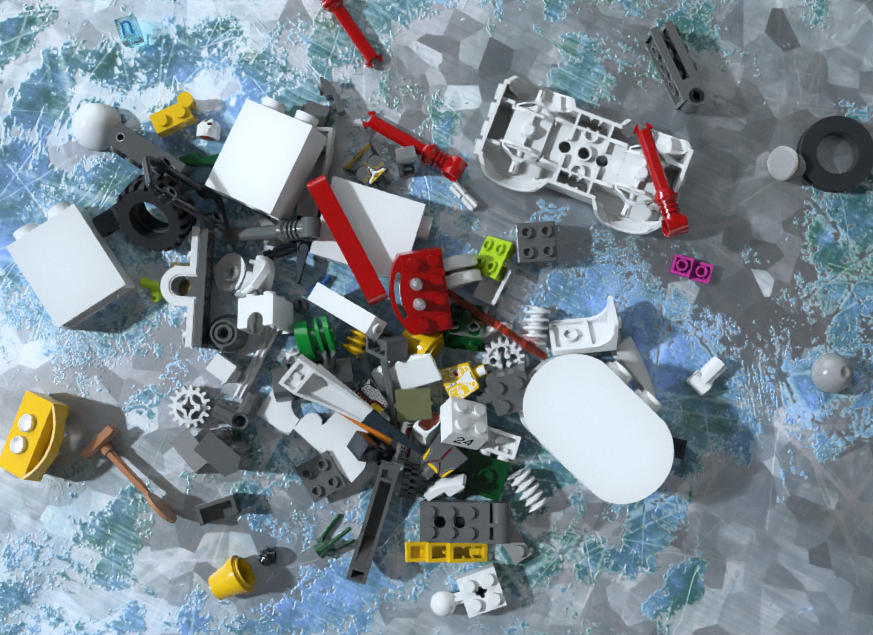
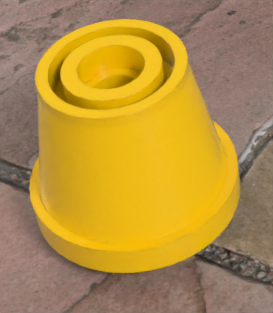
M405 329L401 336L408 339V354L431 353L435 359L444 344L443 335L438 331L413 336Z
M234 555L228 558L221 568L209 576L208 583L213 595L217 599L223 600L239 594L246 595L252 592L255 585V576L249 563L244 558Z

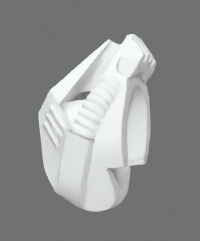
M261 255L256 256L255 260L250 259L244 281L234 292L237 300L242 297L245 298L247 294L263 295V292L271 291L275 275L274 262L267 256Z

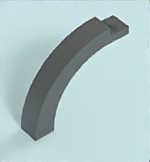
M385 460L381 461L364 522L349 566L347 580L366 584L401 465Z

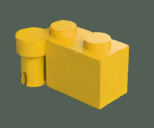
M181 92L177 97L178 103L149 116L156 133L161 138L198 122L193 111L190 109L196 107V102L189 92Z

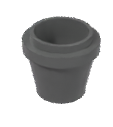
M231 314L221 315L211 323L208 337L211 345L217 351L232 354L240 351L246 345L249 333L237 328L238 316ZM223 330L228 331L227 337L222 336Z

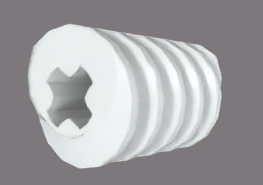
M526 305L531 308V310L525 311V314L530 316V318L524 319V322L528 323L529 326L523 327V330L528 333L522 335L527 341L521 342V344L537 347L546 345V342L541 340V338L547 337V334L542 332V330L548 329V326L544 325L543 322H547L550 319L544 315L551 313V311L544 307Z
M530 468L520 469L507 478V480L514 479L511 486H518L515 493H522L519 499L527 500L523 505L524 507H531L527 513L538 509L548 499L547 496H541L544 492L542 489H537L539 483H532L535 480V476H528L531 472Z

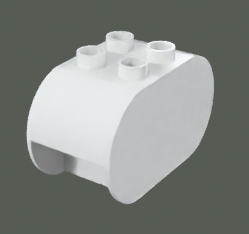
M568 354L548 358L529 372L531 380L524 394L523 410L518 411L521 423L587 489L606 502L629 504L648 497L663 484L673 464L674 444L668 426L656 414L662 408V405L645 389L643 391L636 389L633 392L626 385L633 377L617 361L613 363L608 361L605 364L588 355Z

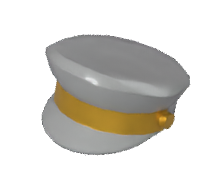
M779 146L770 153L767 160V168L771 176L776 180H795L804 174L806 163L795 149L788 146Z

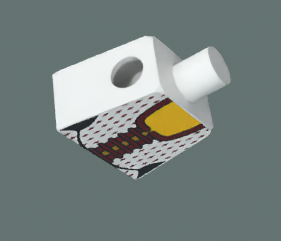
M370 378L355 394L389 421L391 418L383 411L388 406V402L373 379Z

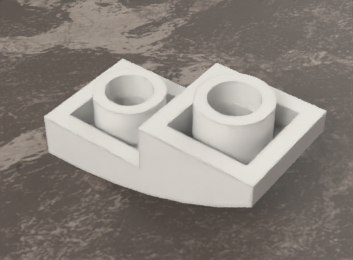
M453 474L444 478H438L426 484L424 497L430 501L435 497H440L444 492L449 497L455 493L459 494L465 488L467 476L465 474Z

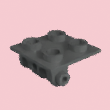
M328 450L295 468L314 503L347 485Z

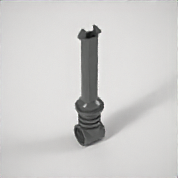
M309 216L302 217L301 220L290 221L284 218L277 225L230 228L221 231L223 232V240H219V242L227 246L228 242L279 239L283 243H290L291 240L318 241L320 240L321 219Z

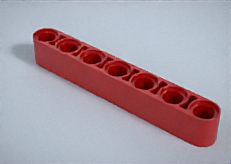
M324 174L307 182L306 185L369 305L373 306L389 298Z

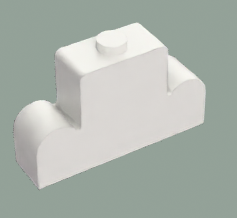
M317 412L305 415L293 429L320 454L328 450L338 470L349 481L353 482L364 470L367 462L358 461L347 448V445L356 430L369 432L337 412L325 424L323 423V417Z

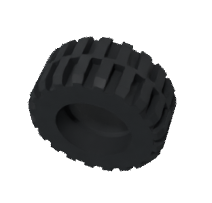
M158 173L153 174L154 184L161 189L168 186L172 187L177 193V198L195 207L194 200L190 198V192L185 190L179 181L175 182L174 178L170 176L164 177ZM139 175L132 180L118 196L117 203L115 204V216L117 222H120L119 227L121 231H125L126 237L129 240L132 239L135 242L134 244L137 246L141 245L149 251L153 249L154 252H162L163 250L167 252L177 248L188 236L189 232L192 231V226H195L197 221L195 216L173 204L164 205L157 195L148 190L144 175ZM145 203L158 207L165 214L168 222H163L153 217L147 210Z

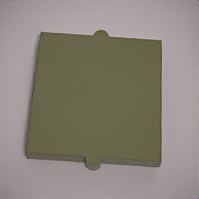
M430 387L395 389L396 403L394 407L397 411V422L432 419L431 405H433V401L430 398Z

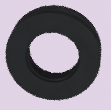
M830 116L819 120L804 131L796 146V152L803 157L806 163V169L802 175L803 179L820 191L835 193L850 189L860 184L869 175L873 167V139L862 124L849 117ZM837 135L844 138L850 144L853 151V161L846 172L833 174L826 171L820 165L817 159V147L824 137Z

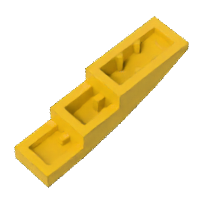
M405 541V562H487L488 544Z

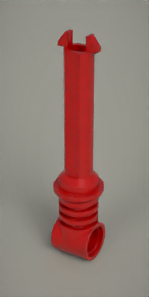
M320 0L323 4V10L333 13L366 60L365 66L372 69L374 66L371 64V61L376 58L381 63L382 54L378 55L344 7V0Z
M375 111L367 112L371 118L368 123L362 120L365 129L369 127L402 147L413 145L416 155L420 157L424 166L433 165L434 169L441 170L442 175L450 181H459L468 166L462 158L456 155L449 156L443 150L440 152L437 144L426 145L375 115Z
M647 122L645 124L646 129L639 131L638 125H636L633 134L637 133L656 190L653 202L660 208L661 217H664L661 220L662 231L667 238L688 233V220L680 212L679 203H676L678 201V192H675L669 186L651 132L653 126Z

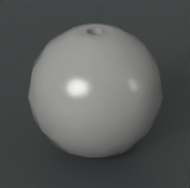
M827 353L814 361L810 370L812 382L819 390L835 394L845 390L850 385L853 379V368L844 356Z

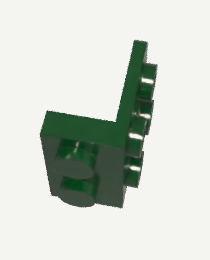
M452 302L450 304L453 329L443 330L444 347L464 349L471 352H483L484 330L489 308L481 305Z

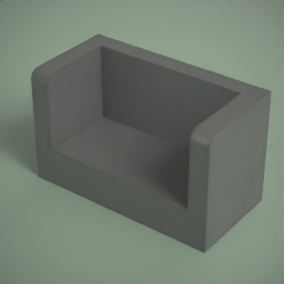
M237 492L194 507L200 526L242 512Z

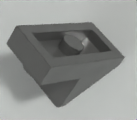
M414 146L396 148L395 154L400 177L419 174Z

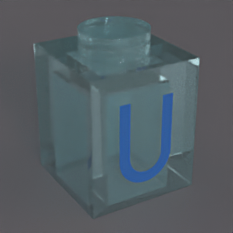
M133 14L114 20L120 41L125 47L134 48L139 46L140 43L145 42L138 19Z

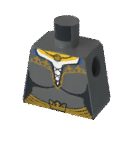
M370 142L343 167V170L362 185L372 188L376 184L384 191L391 184L384 176L389 169Z

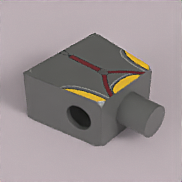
M440 431L423 455L422 459L427 465L419 473L427 481L435 473L444 478L463 464L468 457L455 445L442 443Z

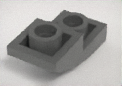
M323 76L319 77L321 83L317 85L320 95H324L326 101L334 99L330 102L333 112H337L339 117L346 115L337 91Z

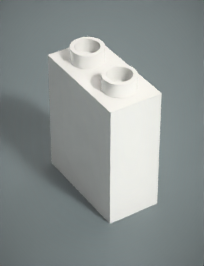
M264 97L262 104L246 99L205 185L224 197L278 221L284 218L289 220L327 138L316 129L319 120L304 111L297 110L294 118L284 114L286 106L272 98Z
M333 176L330 187L377 276L389 279L390 269L396 254L413 251L417 238L427 240L434 218L424 215L426 204ZM321 214L320 240L313 241L309 253L314 257L349 267ZM398 272L395 275V282L400 283L401 277Z
M64 201L47 211L50 219L37 227L35 223H29L17 229L13 233L16 241L6 248L56 327L71 329L136 286L105 238H102L87 210L76 204L70 206L68 201Z

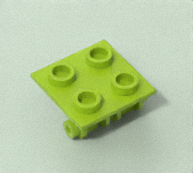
M487 235L477 257L478 263L472 269H478L481 275L500 282L506 272L502 267L508 269V266L504 263H511L508 259H512L516 252L514 250L516 246L511 242Z

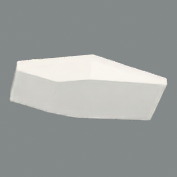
M431 353L407 354L405 359L389 361L394 391L395 389L419 388L443 378ZM380 365L372 370L371 374L381 392L386 391Z

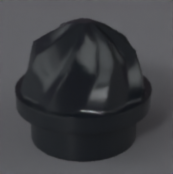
M266 547L259 552L258 560L262 565L271 567L272 564L277 563L275 548Z

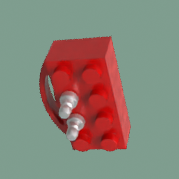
M431 247L397 253L389 273L388 291L392 309L399 322L413 336L453 329L441 248ZM398 272L401 277L400 297L406 311V318L401 316L395 300L394 281L395 275Z

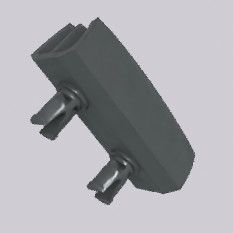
M325 350L322 353L324 360L313 361L316 365H322L352 391L356 390L351 356L336 358L335 351L331 350V357H329ZM291 356V363L284 357L282 359L284 366L272 368L273 393L277 403L304 399L294 395L279 384L281 378L294 364L295 358Z

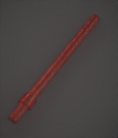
M449 288L447 289L449 299L524 347L523 350L527 353H533L545 361L549 354L535 346L536 343L531 340L527 341Z

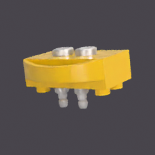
M26 390L0 455V467L23 480L41 482L43 475L53 463L55 457L61 453L60 446L63 437L68 435V432L65 430V420L69 415L70 406L43 393Z

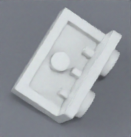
M502 267L506 272L500 282L483 275L482 281L479 282L473 297L493 307L495 303L500 304L504 293L501 291L504 285L509 286L513 278L510 275L512 270Z

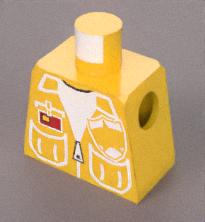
M471 361L439 370L443 377L442 383L449 398L453 396L464 399L482 386L479 378L488 375L484 364L474 368Z

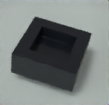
M672 437L674 458L683 460L687 440Z

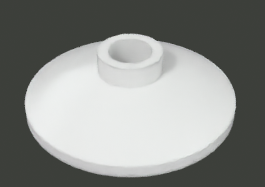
M235 253L227 254L221 258L214 274L215 283L220 290L232 292L243 283L246 275L244 259Z

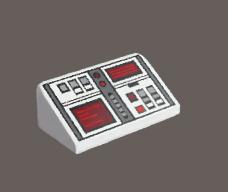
M404 421L401 432L414 442L415 437L412 433V426L415 423ZM398 442L393 459L408 462L412 450Z

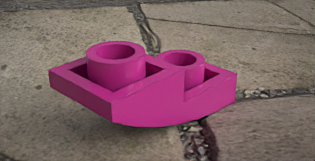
M675 254L670 273L709 285L714 265Z

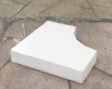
M273 389L256 413L287 436L291 434L293 428L300 421L294 413L292 401L277 403Z

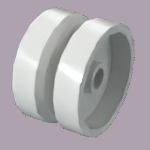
M476 253L455 255L443 260L445 274L449 273V275L445 276L447 290L482 281L480 270H467L477 265Z

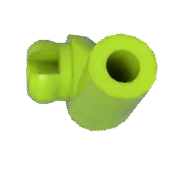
M142 277L139 286L150 290L152 296L150 298L153 302L161 301L163 295L160 283Z

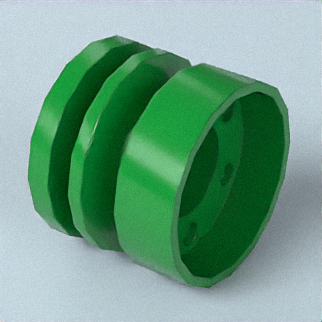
M327 315L321 316L322 325H320L317 317L313 318L314 327L310 328L307 320L293 323L299 353L311 361L317 360V350H320L321 353L325 350L327 352L328 347L330 353L333 350L335 355L337 354L335 331Z

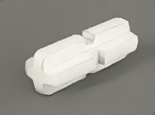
M454 182L450 186V190L459 199H462L461 202L470 211H473L478 206V202L469 193H466V190L459 182Z

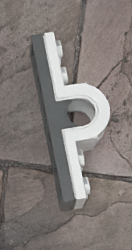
M192 226V231L189 232L188 237L189 243H191V251H188L187 262L190 263V266H174L163 275L160 284L161 293L165 300L171 303V306L187 308L183 316L184 323H186V331H183L182 342L185 343V347L209 348L208 331L211 316L216 231L208 227ZM188 279L191 284L190 291L185 296H182L179 292V285L183 280Z

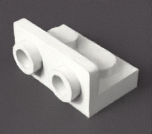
M488 426V441L478 448V453L490 456V453L498 455L497 459L509 462V459H515L521 437Z

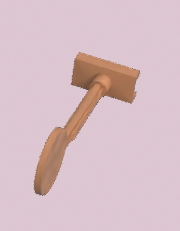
M107 425L79 454L84 459H92L99 451L104 456H107L130 482L145 494V498L152 509L164 520L174 523L177 517L169 505L148 490L146 484L113 450L114 448L108 443L120 431L114 425L112 427Z

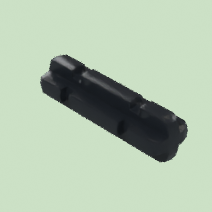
M297 240L290 242L291 244L286 243L277 246L273 250H266L263 252V256L274 260L275 257H283L291 254L292 251L297 252Z

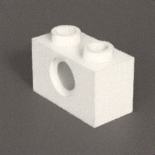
M216 353L206 367V370L224 383H232L233 381L236 382L243 372L240 370L243 366L225 353Z

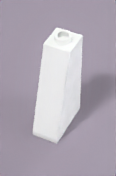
M317 282L308 297V300L375 340L379 338L387 324L385 321Z

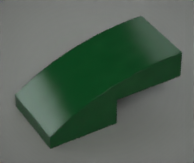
M198 152L179 157V161L191 167H214L219 153L202 158Z

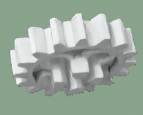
M499 336L497 342L492 339L491 346L486 344V351H483L482 354L484 357L482 363L487 364L485 366L487 371L503 368V358L501 357V349L499 347L505 348L504 357L508 368L525 363V359H523L525 352L521 351L522 345L516 346V340L514 339L510 342L508 336L505 340H502L501 336ZM511 354H515L517 357L512 358ZM491 358H495L497 361L493 362Z

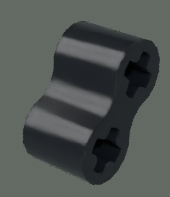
M115 204L92 219L102 238L110 236L120 228V222H117L115 216Z

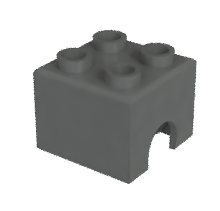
M555 221L514 224L516 266L533 263H555L558 261Z

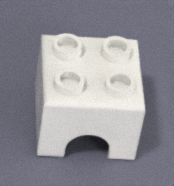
M265 291L263 295L247 294L245 298L238 299V329L259 338L268 336L269 326L271 328L276 327L277 331L282 330V334L293 333V303L287 301L285 297L277 296L273 291Z

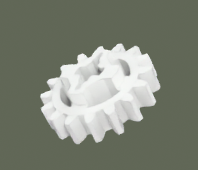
M190 385L188 390L186 386H182V392L175 390L177 396H170L173 403L168 404V407H171L173 410L169 412V415H175L173 421L179 420V426H183L186 423V427L191 428L193 423L194 427H198V421L205 423L204 416L210 417L207 410L212 409V406H208V403L212 400L205 398L208 393H201V387H197L194 390V385ZM187 394V395L185 396V400H183L182 402H179L180 398H181L183 395ZM196 395L201 399L202 403H199V401L196 399ZM191 402V405H194V409L190 410L186 405ZM178 410H181V411H182V413L184 414V417H182V416L180 415V413H179ZM198 411H202L200 416L194 419L195 414Z

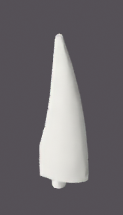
M631 336L617 342V349L610 351L615 361L631 374L632 380L641 391L645 389L655 397L646 366Z

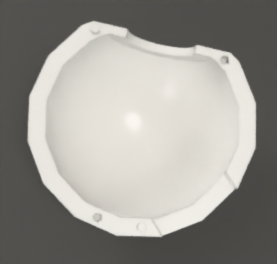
M91 103L82 105L76 111L71 126L73 135L80 145L88 150L102 151L111 147L106 143V140L117 123L120 122L122 124V120L116 108L106 104Z

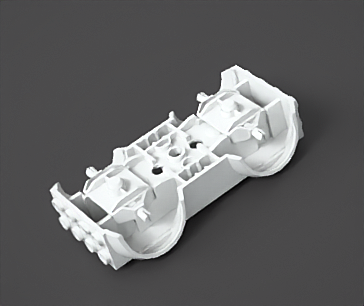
M515 75L505 79L503 84L499 83L494 97L497 101L496 103H491L487 116L490 119L489 121H484L480 136H483L482 140H477L473 152L476 155L475 160L480 162L483 173L490 180L500 186L518 192H535L544 186L592 205L593 212L600 222L624 233L643 235L662 228L661 220L664 217H661L660 208L653 202L656 190L637 133L633 134L636 125H638L639 131L646 129V126L630 119H626L621 124L581 110L576 108L574 98L537 86ZM652 129L651 132L669 186L675 192H678L687 180L685 172L693 164L694 157L692 154L694 150L691 149L689 141ZM561 142H568L570 144V151L567 153L561 152L559 144ZM580 149H586L589 152L587 159L579 157L578 151ZM599 156L607 158L608 164L605 167L597 165L596 159Z

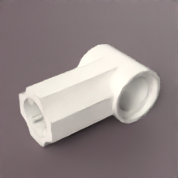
M713 356L700 370L695 371L686 382L702 396L712 387L713 382L727 367L720 359Z

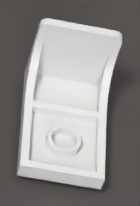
M608 296L605 309L595 316L548 321V332L553 356L616 350L617 342H620V332L618 329H621L622 325L621 318L617 317L618 305L617 302L613 301V297Z

